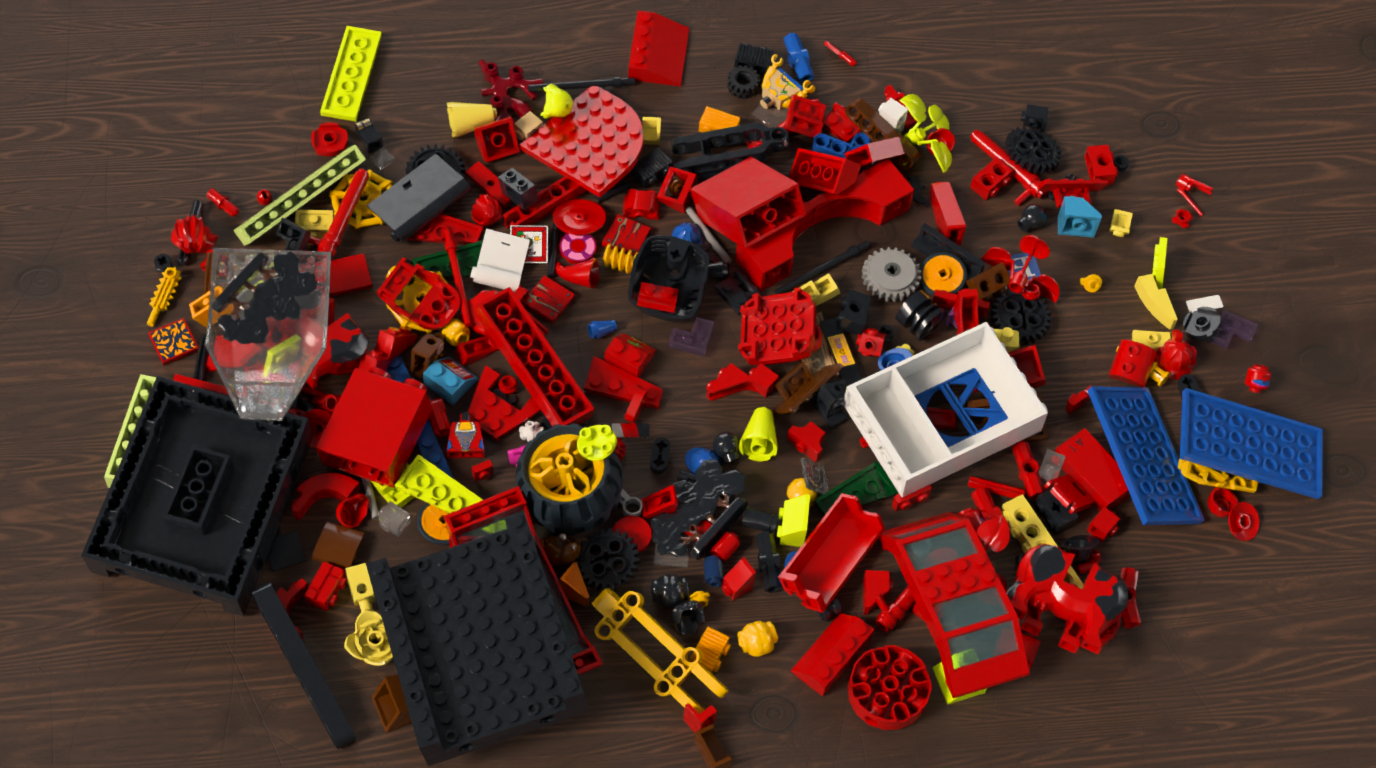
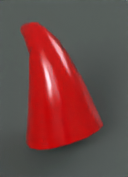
M596 258L566 267L557 262L556 272L565 281L592 289L597 287L600 271Z

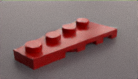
M440 214L407 240L446 243L444 231L451 230L453 241L456 244L467 245L478 242L484 229L483 226Z
M593 356L584 390L587 393L630 403L636 389L640 386L648 390L643 406L654 409L659 408L663 389Z

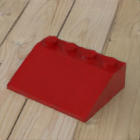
M638 10L628 78L634 77L635 81L681 87L689 28L657 13Z

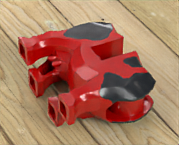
M318 286L308 296L295 297V301L301 306L300 319L286 317L284 320H275L272 316L266 319L269 332L273 329L270 338L263 343V351L266 355L269 350L294 335H298L302 339L300 353L305 358L288 366L289 377L292 380L301 382L300 386L305 381L310 387L315 389L319 377L326 373L341 376L351 374L355 368H359L362 355L365 352H369L367 347L369 336L354 323L348 313L334 322L335 300L329 298L323 289Z
M1048 544L1030 548L1019 564L1015 583L1007 591V595L1018 618L1024 619L1021 629L1038 636L1043 627L1040 614L1043 611H1051L1056 617L1068 621L1069 624L1060 639L1059 647L1076 653L1080 646V638L1083 637L1084 640L1080 647L1099 655L1103 646L1100 635L1104 630H1107L1117 622L1128 603V591L1124 580L1114 574L1105 572L1094 563L1082 589H1080L1073 583L1063 581L1075 554L1067 553L1055 545Z

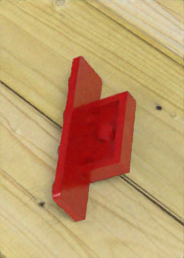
M1067 178L1061 180L1045 179L1037 187V190L1053 191L1057 208H1061L1065 196L1084 198L1092 205L1089 191H1101L1108 185V180H1101L1099 178L1093 180H1085L1083 178L1077 180H1069Z

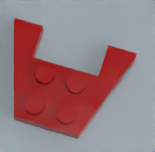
M485 366L467 413L472 414V422L480 423L483 433L498 441L517 429V426L531 420L534 415L542 411L533 397L528 400L521 410H518L492 393L490 390L500 379V374Z

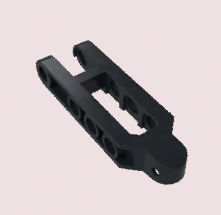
M759 122L681 136L671 141V148L674 154L681 155L702 151V156L677 162L674 164V168L698 175L728 169L749 157H753L763 163L774 152L786 150L790 140L784 128H768ZM756 140L763 142L759 147L742 148V150L725 151L722 154L711 155V149Z

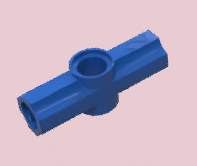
M794 32L789 33L783 39L788 52L789 65L791 68L794 67L799 82L811 81L814 79V74L809 64L808 51L803 48L798 34Z

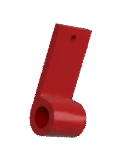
M706 519L701 520L697 525V533L703 535L712 524ZM691 526L690 530L694 531V526ZM684 532L688 536H693L690 532ZM725 532L708 553L712 556H719L723 563H725L740 546V539L733 532Z

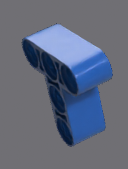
M858 133L854 136L851 144L825 134H817L813 140L812 151L845 158L844 153L868 144L870 138L865 133Z

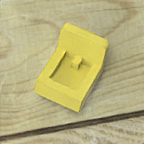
M1115 209L1109 231L1118 237L1128 235L1133 213Z

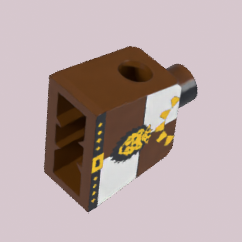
M428 333L417 343L411 353L410 373L423 379L425 370L435 360L442 359L444 342L446 341L444 335L437 333L433 336Z

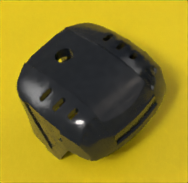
M658 235L647 238L633 261L628 290L629 302L641 310L642 313L661 320L675 322L695 319L701 309L709 282L708 254L698 245L677 237ZM677 270L680 272V275L673 277L670 275V272ZM644 282L679 289L674 313L637 306L638 292H640L641 287L640 283Z

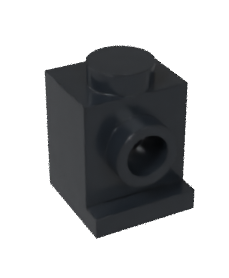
M1027 104L1026 110L1021 113L1020 121L1023 122V126L1038 128L1040 132H1043L1047 124L1048 107Z

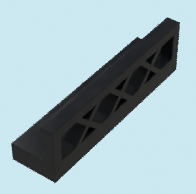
M926 223L921 226L920 234L912 242L911 247L926 257L938 252H948L958 256L966 266L967 280L983 272L985 262Z

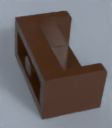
M714 724L696 731L694 742L707 767L731 768L733 759L731 756L727 757L714 733Z

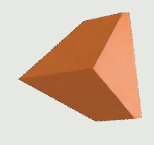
M577 562L572 563L560 578V585L568 599L583 606H588L589 595Z

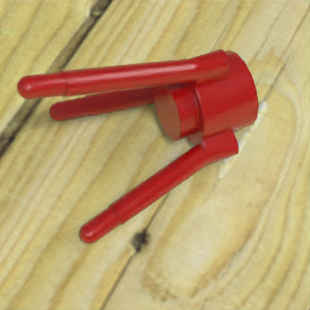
M1182 174L1175 184L1178 187L1177 192L1182 194L1200 216H1203V213L1185 191L1190 192L1195 187L1211 195L1213 188Z

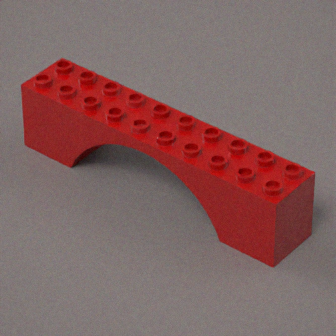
M889 159L883 162L879 161L874 167L861 171L857 176L856 182L839 194L821 193L813 200L804 202L806 216L747 248L737 244L735 261L751 282L760 289L759 292H762L791 276L794 258L792 248L799 236L809 227L820 221L835 217L861 218L881 226L910 209L914 189Z

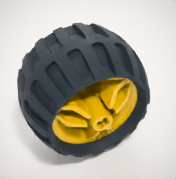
M558 424L546 431H540L532 441L530 440L526 444L516 466L515 485L516 487L519 486L525 498L530 517L538 525L545 526L547 530L557 534L562 532L567 535H576L584 531L587 533L594 530V527L598 524H603L610 517L611 511L616 509L623 488L622 467L615 450L607 458L598 461L588 460L579 453L577 441L580 436L579 433L583 429L579 424L563 426ZM585 467L588 468V470L582 472ZM556 486L558 487V488H557L556 490H554L553 492L550 491V489H552V488H554V487H556Z

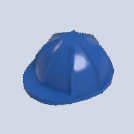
M683 222L676 226L672 232L673 237L687 240L694 244H702L703 242L702 232L694 223Z
M905 348L889 350L879 357L878 367L880 370H884L912 357V354Z
M695 447L690 449L685 456V464L693 474H696V470L705 460H718L721 466L719 456L713 450Z

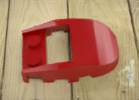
M404 257L377 291V296L398 316L427 330H438L446 326L455 316L460 306L459 294L449 283L446 284L440 279V275L425 270L419 264L413 266L407 263ZM414 275H416L432 287L413 313L410 314L399 307L395 300Z

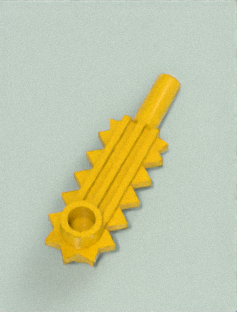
M167 267L165 272H162L164 278L159 279L161 284L156 285L158 291L153 292L155 297L150 298L151 302L149 305L152 306L153 310L147 325L154 327L160 311L164 312V310H167V306H170L168 300L173 299L171 294L176 292L174 287L179 286L177 282L181 280L180 274L182 272L176 270V267Z

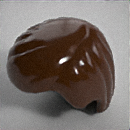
M565 534L540 539L541 545L552 566H567L574 562L580 554V543L573 539V542H570Z

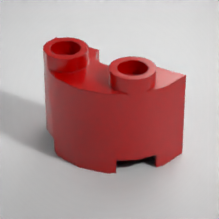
M629 189L623 199L622 216L633 219L637 216H643L648 220H659L660 201L656 199L657 192L654 190L638 191L636 189Z

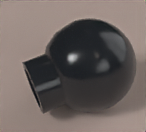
M1038 204L1026 206L1022 211L1021 219L1017 221L1019 228L1024 232H1028L1030 229L1042 227L1047 219L1046 211Z
M724 431L715 436L713 450L724 459L725 464L740 458L738 454L739 440L735 434Z

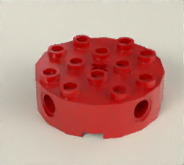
M886 645L868 650L862 654L854 663L847 688L849 702L858 717L868 725L882 730H899L915 723L922 715L928 703L932 686L926 666L918 656L908 649L895 645Z

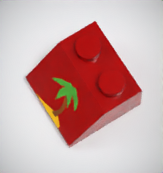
M622 333L614 337L605 350L604 361L639 378L656 353V349Z

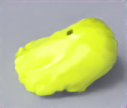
M554 84L543 87L546 92V103L544 112L540 116L546 119L550 117H565L567 114H570L574 104L570 94Z

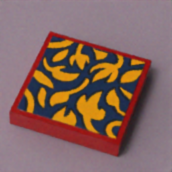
M184 318L148 332L149 338L163 366L198 352L199 347Z

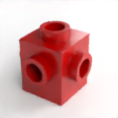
M873 328L863 329L862 334H858L856 345H859L858 351L864 356L872 357V355L880 357L886 334L878 333V330Z

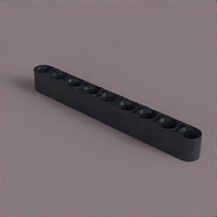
M270 582L250 591L254 602L335 747L340 749L356 740L350 724Z

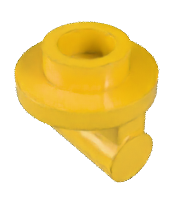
M1092 274L1085 278H1080V284L1088 292H1096L1102 286V279L1099 275Z

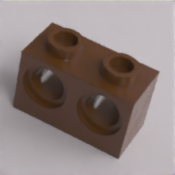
M1002 262L972 277L966 283L969 289H977L978 299L986 301L993 297L992 293L996 291L1001 293L1008 289L1007 285L1010 283V275ZM996 275L999 277V283L995 279ZM981 284H983L985 287L984 291L981 290Z

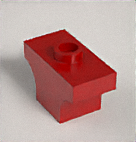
M812 421L804 427L793 425L788 430L787 439L795 445L799 452L805 453L814 462L821 458L823 449L820 445L824 442L825 432Z

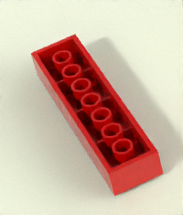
M508 287L478 303L475 315L552 427L558 424L562 426L580 425L591 419L594 407L512 289Z

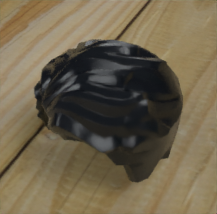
M695 600L685 601L672 610V620L678 634H692L698 630L700 622L704 623L705 609L700 602Z

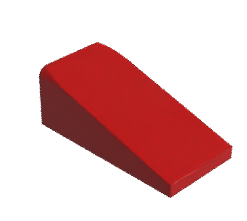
M483 336L457 344L455 354L462 366H466L499 351V348L491 337Z

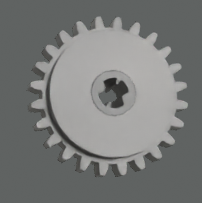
M890 247L887 250L880 248L879 253L874 251L873 256L869 255L868 260L864 262L862 268L863 284L868 285L867 290H872L873 296L877 294L879 296L878 299L883 297L887 302L889 299L895 302L899 298L900 301H903L904 296L909 298L910 293L914 294L915 289H918L921 280V270H918L919 264H915L916 259H911V254L908 253L906 255L904 250L897 251L896 247L894 250H891Z

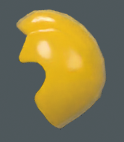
M805 478L794 479L787 488L789 499L806 494L810 495L809 507L814 505L813 502L818 497L817 491L806 487Z

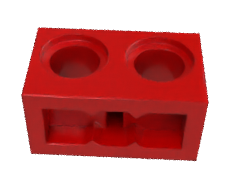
M996 157L972 178L970 188L987 201L991 196L995 197L1001 187H1006L1011 182L1013 170Z

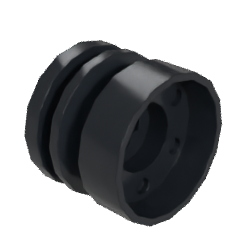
M922 290L909 297L895 317L896 321L904 328L910 327L909 332L915 335L919 341L929 337L938 328L946 315V312L939 308L937 303L931 304V298Z

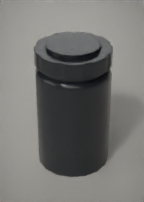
M746 507L741 526L763 532L769 531L774 534L778 525L779 515L775 514L774 516L772 513Z

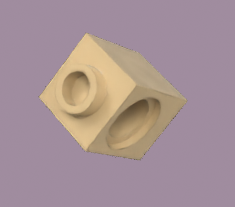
M529 111L514 123L517 139L520 141L526 140L543 126V122Z

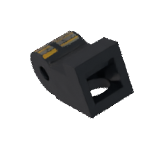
M369 118L354 124L355 130L360 137L359 139L368 154L383 148L382 136L379 132L377 133ZM377 142L376 146L370 147V144Z

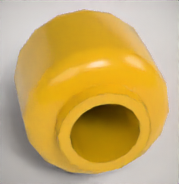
M454 318L442 328V335H444L450 345L457 347V344L469 340L470 329L465 327V324L460 319Z

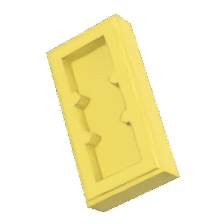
M1133 330L1132 341L1149 346L1155 351H1158L1159 347H1163L1164 343L1171 339L1170 332Z

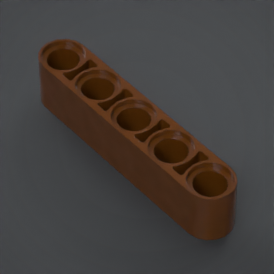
M857 98L846 107V116L872 141L877 142L899 136L904 154L893 158V160L900 167L910 169L919 161V151L865 100Z

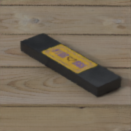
M837 317L820 321L819 325L834 363H841L843 366L839 370L840 379H845L849 385L862 380L843 330L838 329L839 321H837Z

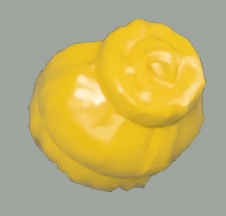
M759 620L749 623L737 634L739 645L742 647L743 652L749 653L754 657L770 653L774 649V643L778 641L775 626L771 621L762 622Z

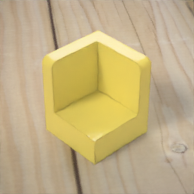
M643 117L644 144L659 145L661 118Z

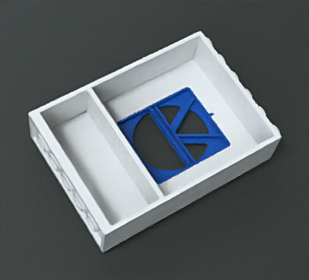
M987 322L855 382L846 388L844 398L845 409L902 498L1032 436L1043 428L1048 414L1047 407L1044 403L1040 402L1035 389L1029 386L1026 376L1019 371L1014 358L1009 356L1005 345L998 340L995 330ZM964 384L967 387L960 398L957 399L949 385ZM976 388L987 398L990 409L963 408V406ZM939 389L942 391L969 432V436L952 437L936 430L927 416V404L936 391ZM969 416L988 417L989 419L985 426L978 431Z

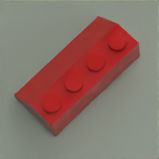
M798 148L788 178L797 182L799 186L837 195L856 182L861 165L846 158Z
M840 613L792 668L791 673L823 696L872 639L874 629L859 617Z

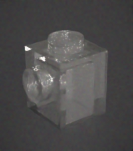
M1047 449L1039 469L1040 477L1046 481L1057 478L1066 456Z
M391 501L387 506L384 505L378 513L380 527L384 531H390L398 537L410 524V514Z

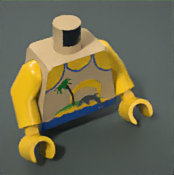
M774 54L771 58L773 65L769 66L762 82L763 99L760 100V104L764 109H768L772 105L778 111H782L785 108L788 109L792 95L806 98L807 93L815 91V86L811 85L808 88L811 82L806 80L802 87L781 68L776 69L784 63V60L781 57L780 61L776 63L775 60L778 55Z

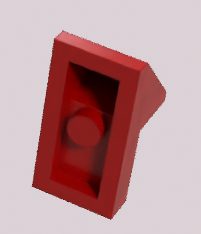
M674 485L640 499L643 504V517L646 519H650L663 512L673 514L678 505Z

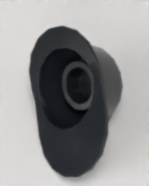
M1076 535L1061 542L1060 545L1063 546V551L1075 554L1071 565H1076L1089 560L1092 549L1100 541L1094 536Z

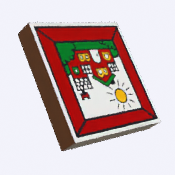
M510 225V235L530 240L524 263H548V226Z

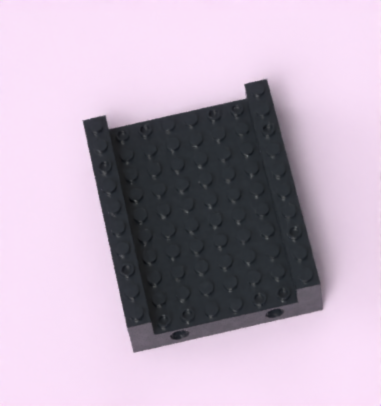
M157 376L81 556L90 572L109 578L112 572L219 602L222 604L224 611L244 617L252 597L250 591L256 587L313 440L308 418Z
M524 511L505 517L508 529L394 567H390L386 557L366 564L417 743L428 766L590 712Z

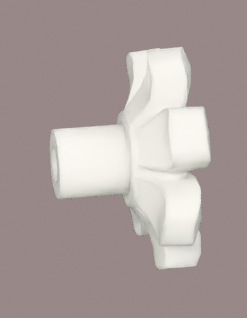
M527 421L525 426L519 428L520 438L522 440L527 439L528 442L532 441L537 433L544 429L540 427L538 422Z

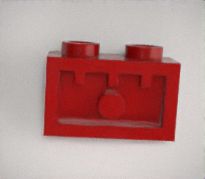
M836 102L833 104L832 111L823 118V128L839 140L850 143L856 134L861 133V129L846 116V108Z

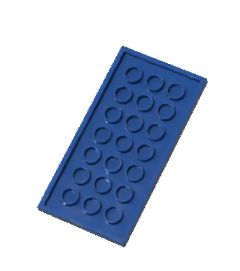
M1091 386L1087 390L1142 524L1182 525L1201 524L1205 521L1187 477L1183 476L1181 470L1178 469V456L1149 389L1144 387Z
M1185 388L1182 391L1180 459L1315 499L1322 497L1323 429Z

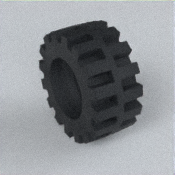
M739 65L738 68L734 67L729 72L727 88L731 95H737L736 98L742 97V99H745L746 97L751 98V95L754 96L759 88L760 76L756 70L753 71V67L747 68L748 65H744V67ZM746 79L750 84L741 85L737 80Z

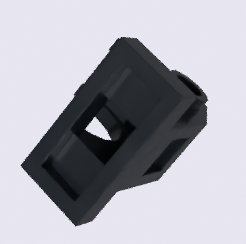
M845 379L830 384H823L819 388L820 392L810 399L811 404L831 430L845 423L848 419L841 409L844 405L846 388L849 386Z

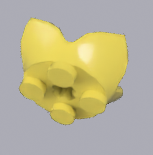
M364 609L356 620L355 632L348 635L344 647L353 657L364 660L367 664L375 666L388 664L393 660L381 614L373 610ZM374 639H377V641H379V643L374 644V643H373V640H374Z

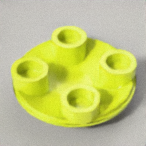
M594 425L581 429L579 433L577 448L579 453L588 460L598 461L605 459L616 448L617 438L609 425Z

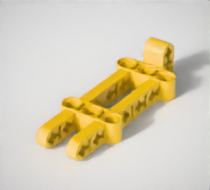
M605 588L591 603L604 616L595 627L596 636L602 640L613 639L656 680L654 691L659 696L672 695L684 708L687 703H690L698 714L702 713L705 709L680 686L692 672L721 699L729 691L701 664L703 654L700 649L695 647L685 649L642 608L644 597L639 592L629 591L620 598L614 591ZM632 595H635L638 600L635 606H631L629 603V598ZM619 610L624 613V618L621 621H617L615 617L616 612ZM633 616L677 657L665 671L622 631V628ZM605 625L610 628V633L606 637L602 634V628ZM690 651H694L697 655L694 662L688 660V653ZM677 666L683 669V674L679 678L674 674V669ZM663 681L669 684V689L666 693L660 689Z

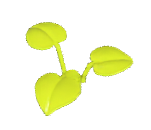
M915 94L903 97L900 101L908 108L911 115L917 121V124L904 135V138L913 146L931 143L932 151L943 173H945L952 163L949 149L943 142L939 143L937 139L923 140L926 137L925 132L935 125L937 129L945 128L949 130L947 117L937 105H932L929 107L928 113L933 123L924 129L918 128L926 120L925 104Z

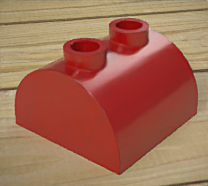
M511 117L474 128L477 146L485 162L520 152Z
M1121 340L1108 377L1145 388L1157 352L1144 344L1131 340Z

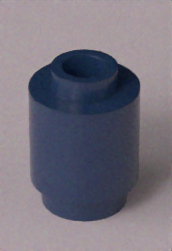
M719 556L706 557L703 563L705 583L711 587H718L723 583V578L725 577L723 561Z

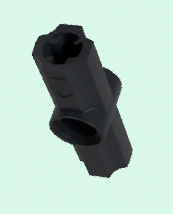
M766 531L756 536L759 552L758 567L759 571L762 572L765 592L776 593L782 590V584L778 578L780 575L779 553L776 552L774 534Z

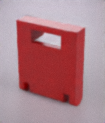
M1069 474L1051 479L1044 485L1046 489L1052 488L1050 492L1065 508L1071 504L1073 505L1069 510L1070 514L1089 509L1096 502Z

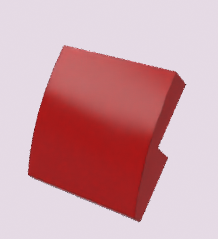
M792 95L785 129L814 138L817 134H821L824 124L822 120L827 105Z

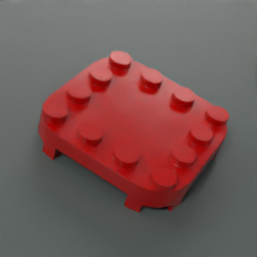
M794 288V292L760 296L759 293L752 295L753 298L748 300L744 306L741 305V343L738 344V349L749 365L791 362L809 358L812 355L815 344L816 305L809 293L801 288Z

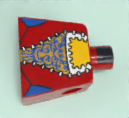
M461 413L460 422H453L451 424L447 445V459L485 458L480 423L472 422V414Z

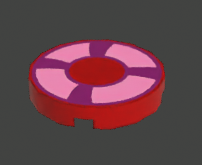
M566 233L560 241L559 249L560 255L567 262L576 265L591 258L593 259L597 246L591 234L576 236Z

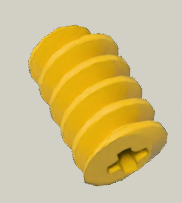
M608 243L603 262L605 267L611 265L612 269L618 267L619 271L622 272L625 269L626 273L630 274L636 254L632 256V250L625 254V248L618 252V246L611 250V244Z

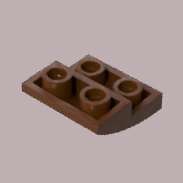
M326 522L314 549L312 559L345 569L352 567L357 558V551L364 539L365 532Z

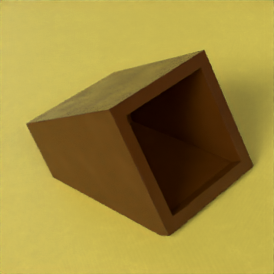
M398 674L386 676L371 698L384 730L388 733L412 724Z

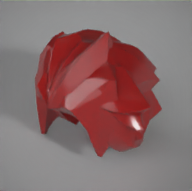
M188 215L184 219H177L174 230L171 232L172 243L187 254L206 253L208 249L214 246L218 239V235L211 233L210 228L204 225L202 217L197 218L195 215L193 217Z

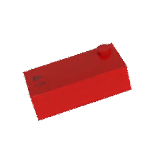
M1086 428L1056 448L1052 459L1096 501L1094 505L1099 511L1104 507L1111 510L1130 496L1117 462Z

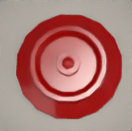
M573 199L563 202L556 207L553 212V222L557 228L565 233L576 236L587 235L603 227L606 222V212L593 201Z

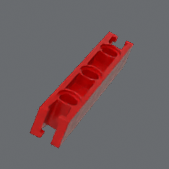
M564 176L537 193L539 201L525 211L517 205L503 214V225L506 228H509L510 225L533 226L552 214L556 207L563 202L576 199L588 190Z

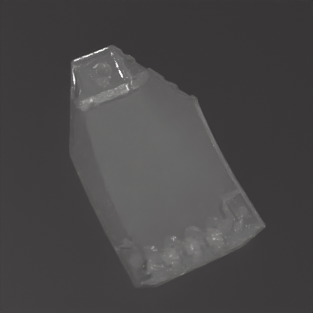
M213 248L205 346L240 419L282 421L324 353L328 328L331 252L291 251L300 258V273L305 271L315 274L318 283L317 288L308 296L295 297V301L301 306L300 319L286 317L284 320H275L272 316L268 317L266 320L269 333L265 343L240 344L236 340L228 341L223 339L224 330L218 326L220 316L232 314L233 304L230 303L224 311L218 313L212 309L213 302L260 252H263L269 258L268 263L263 269L270 270L274 266V256L280 253L286 254L290 250ZM259 272L250 282L252 286L264 283L265 279L262 273ZM275 273L270 274L271 276L276 277ZM245 287L236 298L240 302L245 303L249 302L254 295L250 289ZM238 307L240 311H237L240 318H243L244 311L241 307ZM233 315L232 319L236 320V316Z

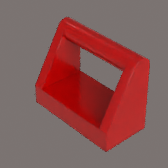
M670 167L656 199L674 210L685 214V209L692 198L690 189L698 184L697 175ZM674 175L685 181L678 199L665 196Z

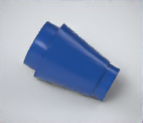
M615 320L592 321L587 326L588 334L591 339H599L616 331Z

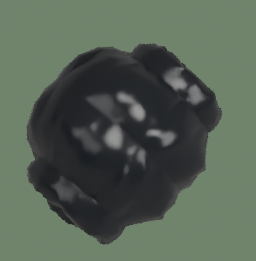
M665 574L651 581L652 599L654 602L657 601L660 607L667 609L675 608L689 598L690 590L686 577L681 578L677 574Z

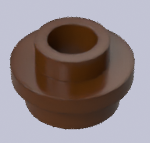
M678 178L673 179L669 186L670 193L673 196H679L685 181Z

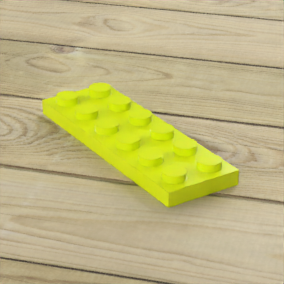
M346 26L321 107V116L357 121L382 38V32Z

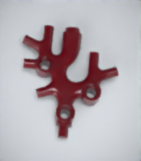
M484 59L479 61L478 64L482 68L485 80L492 83L490 88L481 89V96L493 95L490 105H492V108H496L498 117L495 121L511 117L507 112L509 109H513L520 118L529 111L534 114V111L526 102L510 97L508 90L515 87L521 88L532 101H535L538 96L535 92H528V85L543 84L542 78L534 80L525 79L524 71L520 66H513L509 71V77L503 78L499 75V68L494 62L486 63Z

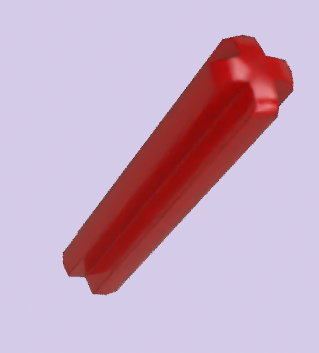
M970 476L968 480V487L978 489L984 487L990 493L1013 499L1022 494L1025 496V490L975 476Z

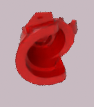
M1172 330V339H1168L1163 347H1159L1155 359L1157 366L1165 372L1168 371L1170 373L1168 378L1173 380H1179L1184 374H1191L1196 363L1197 351L1195 346H1190L1187 341L1182 340L1183 332H1180V330Z

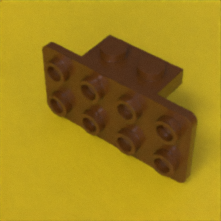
M804 362L798 363L774 384L784 401L773 410V413L783 415L788 412H796L800 408V404L803 401L810 400L814 396L813 393L819 390L826 381L839 375V370L843 367L842 364L824 366L813 375Z

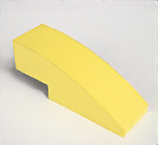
M829 273L814 283L811 280L799 287L811 295L816 306L840 294L837 285Z
M1152 274L1139 276L1134 287L1140 299L1158 321L1168 329H1174L1178 319L1166 289H1158Z

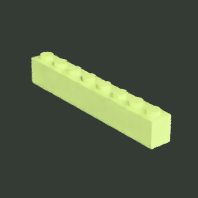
M356 145L347 148L233 231L244 246L250 244L278 224L282 217L286 218L365 161V157Z

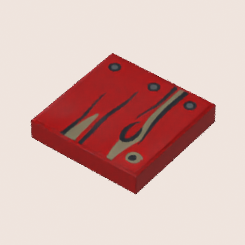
M617 214L602 241V246L607 247L608 243H610L611 250L618 246V252L625 248V254L632 250V256H634L636 252H639L643 242L650 234L651 227Z
M544 275L522 301V305L553 324L573 301L575 294Z

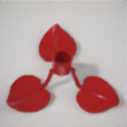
M1027 235L1021 239L1019 243L1020 249L1028 253L1029 256L1022 271L1014 273L1015 261L1011 259V254L1003 248L992 247L981 258L983 262L991 266L1003 262L1005 268L1011 270L1008 287L1012 292L1021 293L1024 287L1027 288L1030 283H1033L1039 287L1041 296L1050 299L1054 303L1057 302L1060 288L1056 280L1044 274L1039 277L1033 276L1028 280L1025 273L1032 256L1038 259H1045L1049 256L1050 248L1042 239L1034 235Z
M1000 515L980 524L976 534L981 544L985 546L983 547L985 551L990 548L994 552H1000L1009 542L1010 529L1005 517ZM940 548L930 553L923 560L922 566L928 568L958 559V554L951 548ZM973 550L965 551L963 557L974 554ZM997 573L1005 591H1007L1004 577ZM992 588L975 594L986 605L1000 606Z

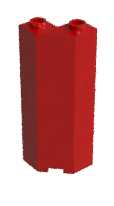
M841 493L778 576L784 590L789 595L794 593L803 600L801 604L807 609L823 613L884 531L885 526L881 516L875 512L863 511L858 497Z

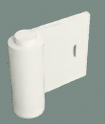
M486 229L477 267L472 268L470 276L474 278L473 282L503 290L510 287L515 292L520 284L530 240Z

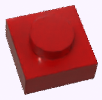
M490 459L472 466V476L475 482L486 480L493 475V465Z

